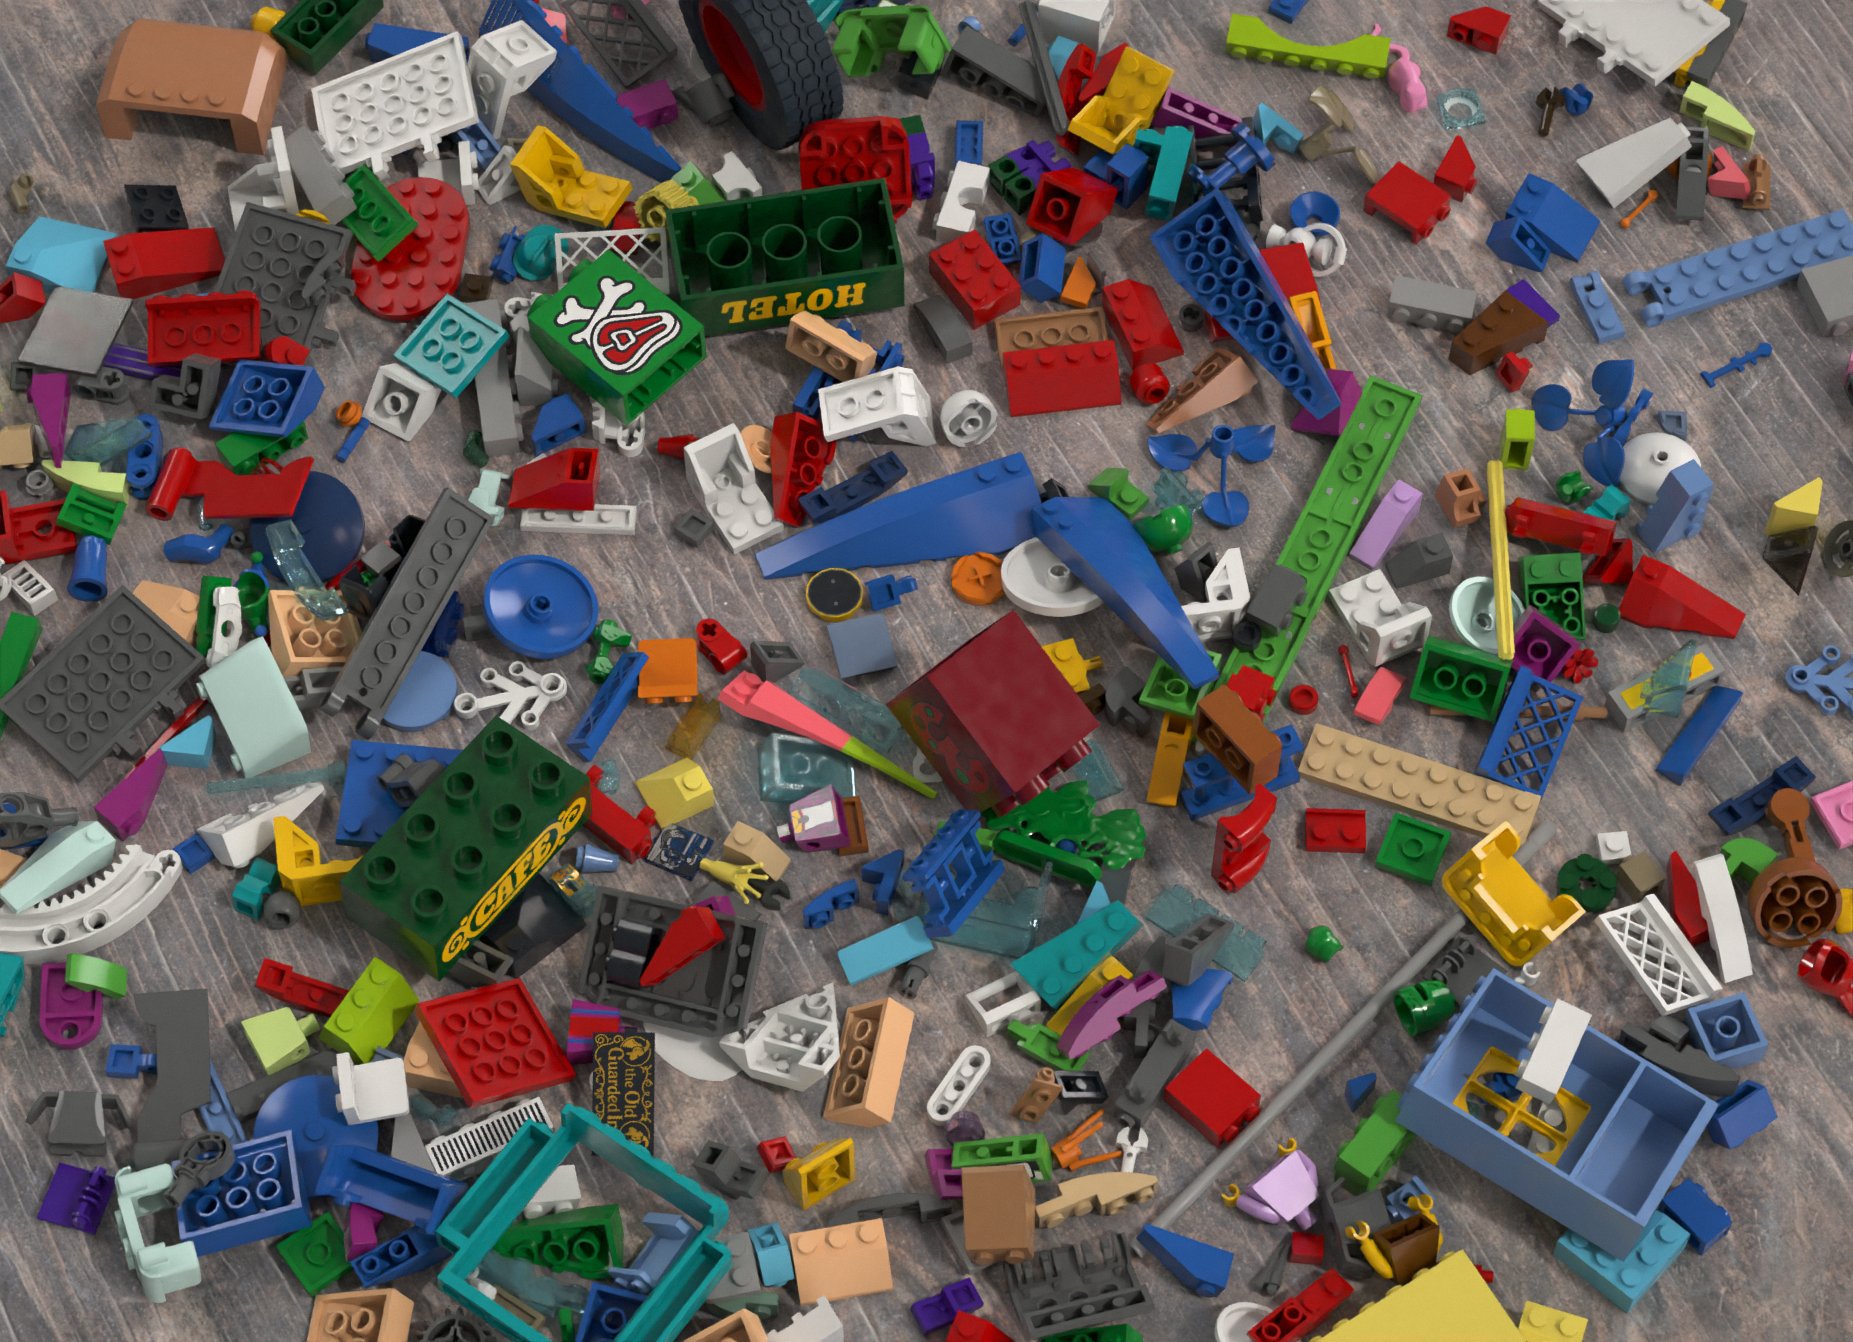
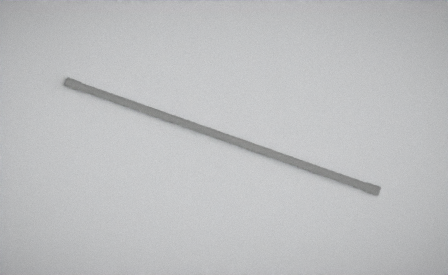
M1543 821L1527 837L1526 842L1518 851L1512 855L1521 867L1557 833L1554 825L1548 821ZM1461 908L1150 1225L1167 1230L1393 999V993L1404 988L1470 920ZM1136 1237L1129 1243L1130 1253L1139 1260L1148 1252Z

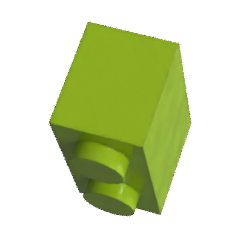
M1522 408L1506 409L1500 436V461L1503 464V469L1528 470L1535 442V411Z

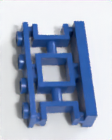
M841 319L837 328L846 331L850 337L861 342L862 330L857 328L855 331L852 330L851 323ZM887 340L881 351L873 348L877 352L875 363L882 365L880 371L897 366L902 367L905 356L902 355L901 343L896 342L893 346L892 342ZM814 366L793 402V412L797 411L816 420L819 414H821L818 389L835 385L839 380ZM873 368L868 375L876 373V369ZM865 432L849 436V441L855 442L859 434L863 435Z
M959 809L950 815V819L937 831V834L930 843L924 846L920 855L910 863V867L902 875L904 882L913 881L911 885L912 892L923 891L930 907L929 912L924 916L927 924L923 929L927 938L953 936L1005 871L1002 860L992 861L993 851H982L975 832L981 826L978 820L981 816L979 810L967 811L966 809ZM951 862L957 874L955 880L948 867Z

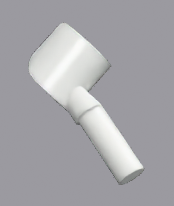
M1528 962L1523 966L1520 975L1514 981L1521 985L1532 986L1536 983L1540 972L1535 975L1528 974L1527 972L1534 965L1533 962Z

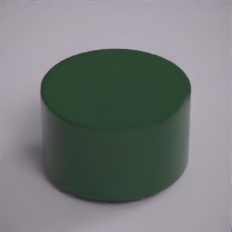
M1608 603L1599 605L1593 616L1594 627L1602 633L1615 631L1621 617L1619 609Z

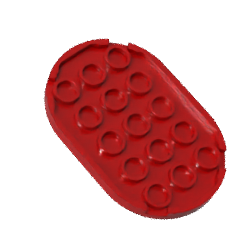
M406 178L386 188L419 225L379 262L357 239L351 280H355L357 285L355 294L358 300L370 313L379 318L390 321H410L413 318L418 319L419 316H427L431 309L435 308L446 294L452 296L459 284L470 230V215L461 194L448 183L434 178Z

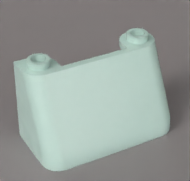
M263 637L248 642L199 676L200 682L196 684L197 691L202 700L207 698L209 703L213 704L233 746L234 754L230 755L232 764L236 771H242L245 779L311 753L309 734L305 721Z

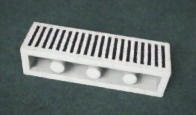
M537 1097L535 1099L522 1100L514 1108L507 1111L494 1112L486 1120L477 1124L470 1123L464 1125L458 1132L447 1137L439 1136L426 1145L425 1149L436 1173L462 1181L485 1171L528 1118H531L536 1123L539 1121L545 1123L552 1129L553 1134L555 1132L540 1097Z

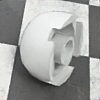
M963 390L950 396L943 404L940 414L941 426L952 444L966 447L964 443L975 440V445H978L988 439L997 427L995 420L998 413L994 405L984 394L974 390Z

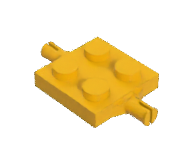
M1073 638L1041 646L1078 695L1090 689L1086 672L1103 667L1100 655L1083 660L1078 653Z

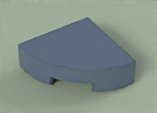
M1658 410L1657 420L1662 430L1666 434L1686 441L1687 412Z

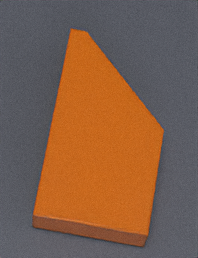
M1078 257L1060 296V301L1086 309L1096 289V282L1081 257Z

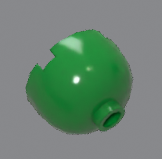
M1185 504L1160 511V514L1154 517L1150 515L1134 524L1135 529L1142 536L1150 551H1165L1167 556L1183 550L1182 544L1189 540L1193 526L1190 512Z

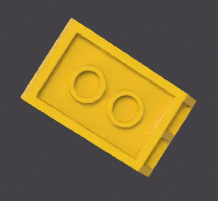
M1126 47L1104 96H1094L1072 119L1067 130L1111 154H1117L1126 143L1133 146L1137 129L1144 130L1149 128L1175 70L1131 47Z
M539 125L536 126L510 163L526 201L538 211L603 228L608 226L633 189L630 181L585 170L577 153L547 127Z
M286 816L274 817L277 865L284 891L294 894L300 901L301 906L342 901L340 880L362 857L356 860H333L327 864H321L318 843Z

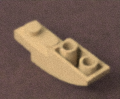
M1108 1172L1083 1176L1060 1183L1057 1187V1198L1035 1206V1223L1038 1229L1046 1226L1053 1228L1060 1225L1070 1216L1075 1214L1076 1216H1083L1089 1213L1095 1206L1100 1217L1106 1214H1119L1128 1205L1136 1202L1142 1204L1151 1200L1157 1194L1158 1180L1156 1176L1142 1173Z

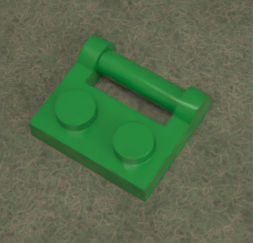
M73 483L59 513L56 525L84 536L92 535L96 538H102L107 545H110L127 504L121 501L116 503L82 490L80 485Z

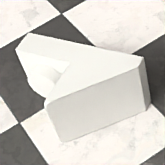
M503 146L479 178L478 191L487 204H493L521 190L510 166V163L517 155L510 146Z

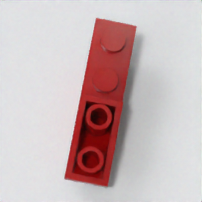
M1331 1268L1295 1298L1291 1296L1250 1329L1246 1335L1253 1342H1297L1326 1321L1333 1310L1352 1296L1355 1289L1337 1271Z

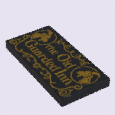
M593 1032L592 1112L599 1117L602 1124L605 1123L617 1128L625 1135L626 1140H631L636 1144L644 1146L651 1153V1156L654 1157L655 1032ZM592 1151V1157H601Z

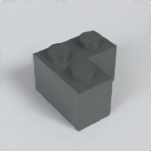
M196 353L184 358L180 378L164 374L152 380L149 407L201 420L213 414L221 359Z

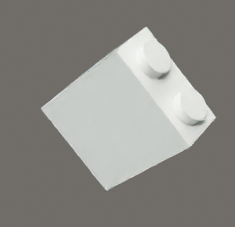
M1036 0L1035 8L1038 10L1037 15L1044 39L1055 42L1059 35L1072 41L1083 43L1098 55L1115 17L1116 0Z

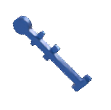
M1763 342L1759 344L1756 351L1752 353L1746 351V356L1740 359L1733 357L1730 359L1732 363L1710 374L1707 371H1703L1700 375L1708 386L1712 388L1716 385L1714 380L1736 368L1739 372L1745 370L1742 365L1748 362L1756 365V358L1760 356L1764 358L1769 357L1772 353V346L1769 343Z

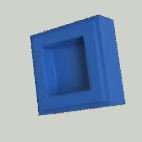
M198 833L173 848V851L178 853L183 866L190 874L215 859L214 853Z

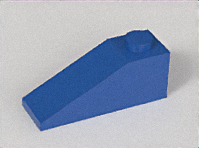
M1147 1223L1137 1233L1136 1239L1186 1287L1196 1290L1197 1294L1209 1298L1218 1297L1226 1288L1234 1253Z

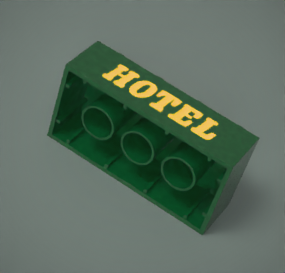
M885 178L665 210L668 247L678 303L683 310L704 326L705 336L788 324L794 315L803 311H807L812 315H818L821 318L905 306L904 265Z

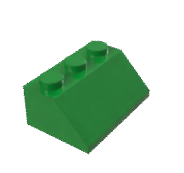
M1428 635L1409 698L1495 722L1513 660H1501L1498 655Z

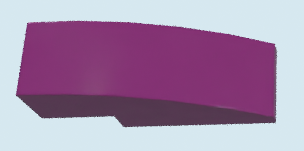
M350 1203L344 1225L346 1261H352L376 1247L377 1239L375 1233L378 1232L384 1216L383 1211L362 1203Z

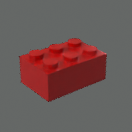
M976 229L929 253L930 275L974 330L1020 306V284Z

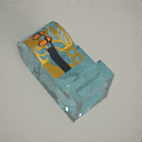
M568 862L564 863L548 876L549 884L583 920H586L593 914L598 888L594 884L591 885L583 876H580Z

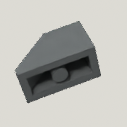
M1442 532L1415 540L1386 563V568L1395 588L1398 589L1450 574L1453 554Z
M1210 542L1198 548L1174 568L1180 588L1203 602L1207 600L1205 592L1206 581L1218 565L1213 545Z
M476 940L473 946L457 961L449 972L450 976L475 988L498 984L514 960L512 957Z
M1661 1015L1650 1026L1649 1034L1661 1042L1670 1043L1679 1052L1685 1044L1691 1028L1686 1026L1685 1022L1678 1017Z

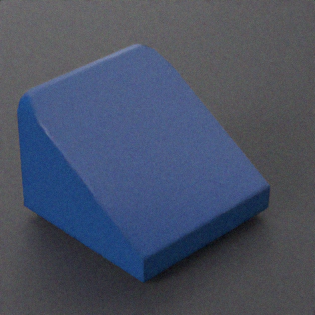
M1370 1073L1347 1081L1344 1095L1352 1113L1360 1107L1375 1089L1376 1073Z

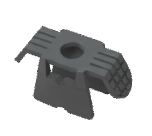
M42 1092L26 1118V1123L32 1125L46 1107H56L47 1137L50 1143L49 1153L51 1155L72 1156L74 1153L80 1152L83 1156L89 1157L106 1156L107 1147L103 1109H116L126 1128L132 1127L131 1119L119 1095L101 1094L100 1092Z
M1342 1176L1324 1192L1318 1202L1323 1217V1225L1339 1272L1356 1278L1368 1279L1373 1276L1374 1268L1366 1262L1351 1258L1365 1257L1360 1249L1362 1246L1360 1241L1348 1238L1345 1229L1347 1226H1351L1358 1235L1360 1229L1355 1221H1363L1369 1226L1370 1233L1368 1238L1371 1241L1373 1233L1391 1226V1222L1379 1189H1374L1334 1204L1332 1196L1346 1182V1179ZM1333 1226H1334V1228H1335L1336 1238H1335V1235H1334Z

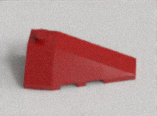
M797 411L774 417L770 440L774 519L794 528L800 527L806 515V512L797 502L798 498L814 491L816 486L821 484L823 480L822 473L826 465H830L834 458L837 440L827 442L824 437L822 423Z
M1642 555L1619 607L1621 619L1643 628L1653 629L1654 626L1670 628V631L1673 632L1689 630L1697 631L1700 635L1735 639L1746 616L1744 612L1673 567L1645 555Z

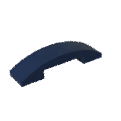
M890 451L869 462L867 470L826 491L820 487L798 498L797 502L813 522L833 519L858 509L877 498L907 475L908 470L894 452Z
M1795 756L1776 768L1771 777L1735 800L1729 798L1709 811L1708 816L1727 836L1736 834L1766 818L1764 809L1767 808L1769 800L1778 790L1790 788L1801 792L1815 780L1816 776Z

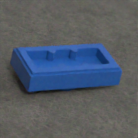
M956 120L955 168L958 161L982 166L983 121Z

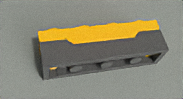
M1708 0L1707 4L1730 18V26L1673 72L1676 74L1674 85L1681 88L1684 87L1687 90L1690 83L1694 81L1706 88L1709 87L1743 22L1748 3L1740 0H1713V2Z

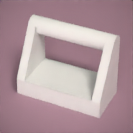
M1018 971L964 995L966 1003L986 1037L1008 1028L1013 1019L1021 1022L1040 1013L1041 998L1037 991ZM1016 984L1023 993L1022 996L988 1012L979 1004L980 1001Z

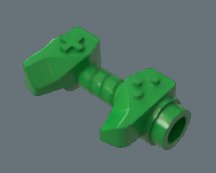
M602 620L600 625L593 630L594 640L599 642L597 657L586 666V672L589 674V680L594 683L603 684L614 668V665L608 659L610 647H628L632 639V635L629 632L618 629V624L613 620Z

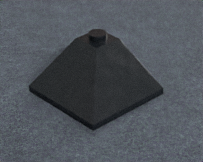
M538 873L479 939L483 944L513 958L514 962L508 971L517 979L585 928L587 924L546 879Z

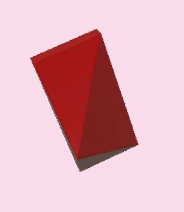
M1614 539L1612 549L1606 556L1597 555L1582 576L1583 583H1630L1633 576V542L1631 539Z

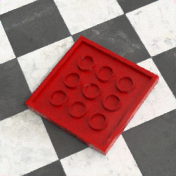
M521 978L417 1003L414 1009L415 1014L469 1109L572 1081L576 1075Z

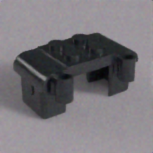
M407 515L393 528L394 533L389 537V542L392 549L402 559L384 575H380L370 586L366 587L357 564L340 578L339 588L346 602V605L342 606L344 612L369 622L426 520L414 515Z

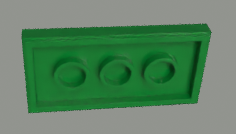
M363 164L345 181L355 194L352 199L357 209L341 221L379 262L419 224Z

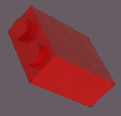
M1206 1048L1165 1087L1163 1101L1218 1148L1224 1141L1227 1143L1232 1141L1238 1134L1239 1127L1245 1121L1249 1123L1260 1112L1261 1095Z

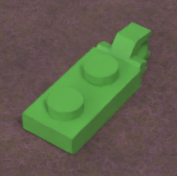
M1013 1019L1007 1028L1006 1035L1017 1041L1016 1047L1056 1071H1081L1090 1057V1052L1087 1051L1083 1056L1070 1060L1058 1052L1056 1045L1061 1035L1040 1023L1036 1025L1030 1023L1026 1026Z

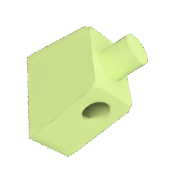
M289 1007L241 1022L245 1035L267 1076L296 1064L310 1053L306 1037L320 1030L313 1013L296 1021Z

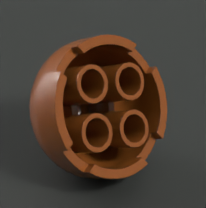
M1800 857L1784 858L1765 867L1754 879L1748 894V910L1752 922L1769 943L1781 948L1811 945L1808 938L1818 937L1826 930L1829 933L1840 917L1843 903L1841 891L1830 873L1817 862ZM1793 920L1798 930L1807 935L1799 939H1786L1773 933L1767 927L1766 922L1773 931L1782 932L1791 926Z

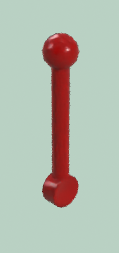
M1341 645L1338 648V653L1343 658L1351 697L1357 698L1358 688L1355 685L1348 658L1349 648L1346 645Z

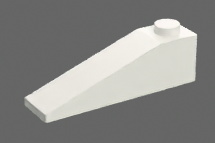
M305 783L274 796L273 803H255L248 806L249 810L246 814L233 817L230 813L196 830L221 864L232 866L235 869L242 868L250 864L251 858L261 854L275 840L274 817L286 816L293 822L324 790V787L318 783Z

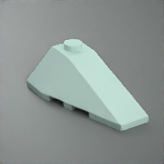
M78 821L77 826H66L52 833L1 887L0 898L15 914L24 911L111 864L116 839L98 821Z

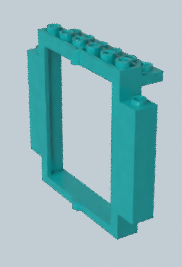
M567 1103L561 1111V1126L554 1134L552 1129L541 1121L536 1123L531 1118H528L436 1229L437 1243L455 1255L437 1276L439 1290L507 1336L511 1342H552L465 1281L571 1150L580 1142L631 1176L640 1186L650 1189L703 1225L612 1341L673 1342L732 1267V1254L729 1248L720 1241L713 1242L729 1221V1208L720 1197L702 1191L701 1186L693 1179L687 1178L684 1175H678L675 1168L669 1163L656 1157L653 1158L644 1146L636 1144L631 1140H626L625 1135L617 1128L605 1123L602 1124L596 1114L583 1107H574Z

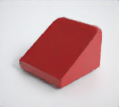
M1293 1232L1290 1262L1322 1266L1324 1235Z

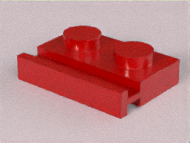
M1306 808V851L1365 854L1366 810Z

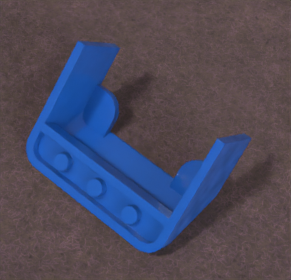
M331 1144L315 1193L319 1195H332L331 1201L349 1207L351 1202L362 1203L412 1221L414 1225L419 1227V1233L436 1238V1229L464 1197L468 1185L366 1147L354 1144Z

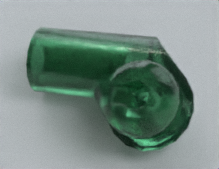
M470 430L463 447V456L473 466L477 465L479 468H483L489 461V456L483 453V450L479 447L483 434L478 430Z

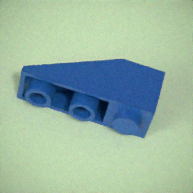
M414 1226L350 1261V1264L366 1289L424 1271L451 1256L452 1253L437 1243V1238L419 1233V1227Z

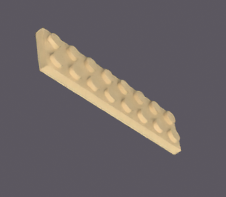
M1318 723L1314 727L1298 769L1302 779L1482 838L1487 837L1502 823L1507 821L1519 835L1520 847L1526 842L1541 799L1539 795L1524 792L1514 787Z

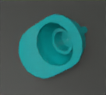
M545 224L535 226L520 242L513 254V264L516 271L523 278L530 281H541L553 274L557 268L555 233H563L560 229ZM567 238L561 239V250L565 254L568 252Z

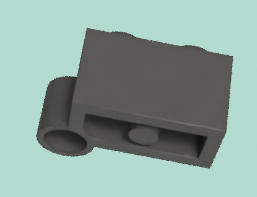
M1275 564L1246 612L1247 621L1253 622L1260 629L1279 637L1282 630L1287 631L1294 619L1292 613L1296 606L1301 607L1308 596V591L1304 590L1306 579L1302 578L1300 573L1282 564L1279 566Z

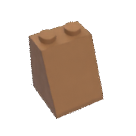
M1024 1164L962 1168L965 1250L971 1262L979 1265H990L996 1261L1020 1264L1024 1260H1034L1036 1190Z

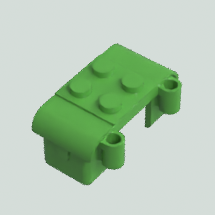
M924 5L849 9L839 14L835 20L839 33L832 48V53L848 77H868L870 72H879L886 51H916L919 56L912 73L931 74L935 70L940 69L946 51H951L949 41L930 9Z

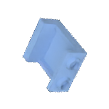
M648 1212L642 1223L653 1232V1235L629 1269L611 1267L608 1271L615 1279L614 1284L617 1288L638 1292L642 1295L652 1292L699 1232L682 1215Z

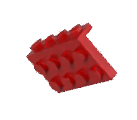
M240 290L236 294L211 292L208 296L182 294L180 297L175 298L157 295L152 299L145 300V307L148 310V365L150 367L182 365L183 359L194 353L221 359V363L238 362L239 359L261 360V302L255 293L248 290Z

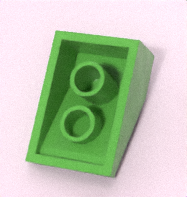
M1206 650L1219 673L1222 654ZM1158 656L1139 699V704L1194 720L1197 702L1213 691L1218 679L1194 690L1172 667Z

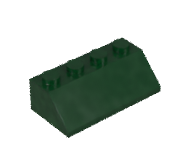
M300 0L270 32L296 64L316 75L384 7L383 0Z

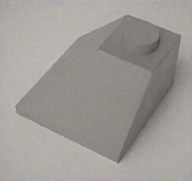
M518 328L515 379L519 405L543 406L550 399L554 398V395H559V378H554L553 367L524 328Z

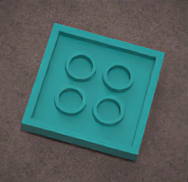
M446 294L393 356L399 363L449 395L457 398L510 336L502 327L451 295Z

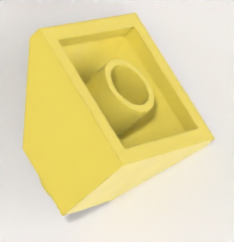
M688 757L635 781V785L646 805L656 812L654 818L657 819V824L661 830L665 826L674 825L714 806L711 784L701 767Z

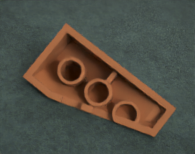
M1218 347L1192 371L1194 377L1191 381L1181 383L1177 388L1178 395L1176 398L1165 401L1148 420L1146 426L1155 432H1163L1245 397L1252 391V386L1258 380L1239 355Z

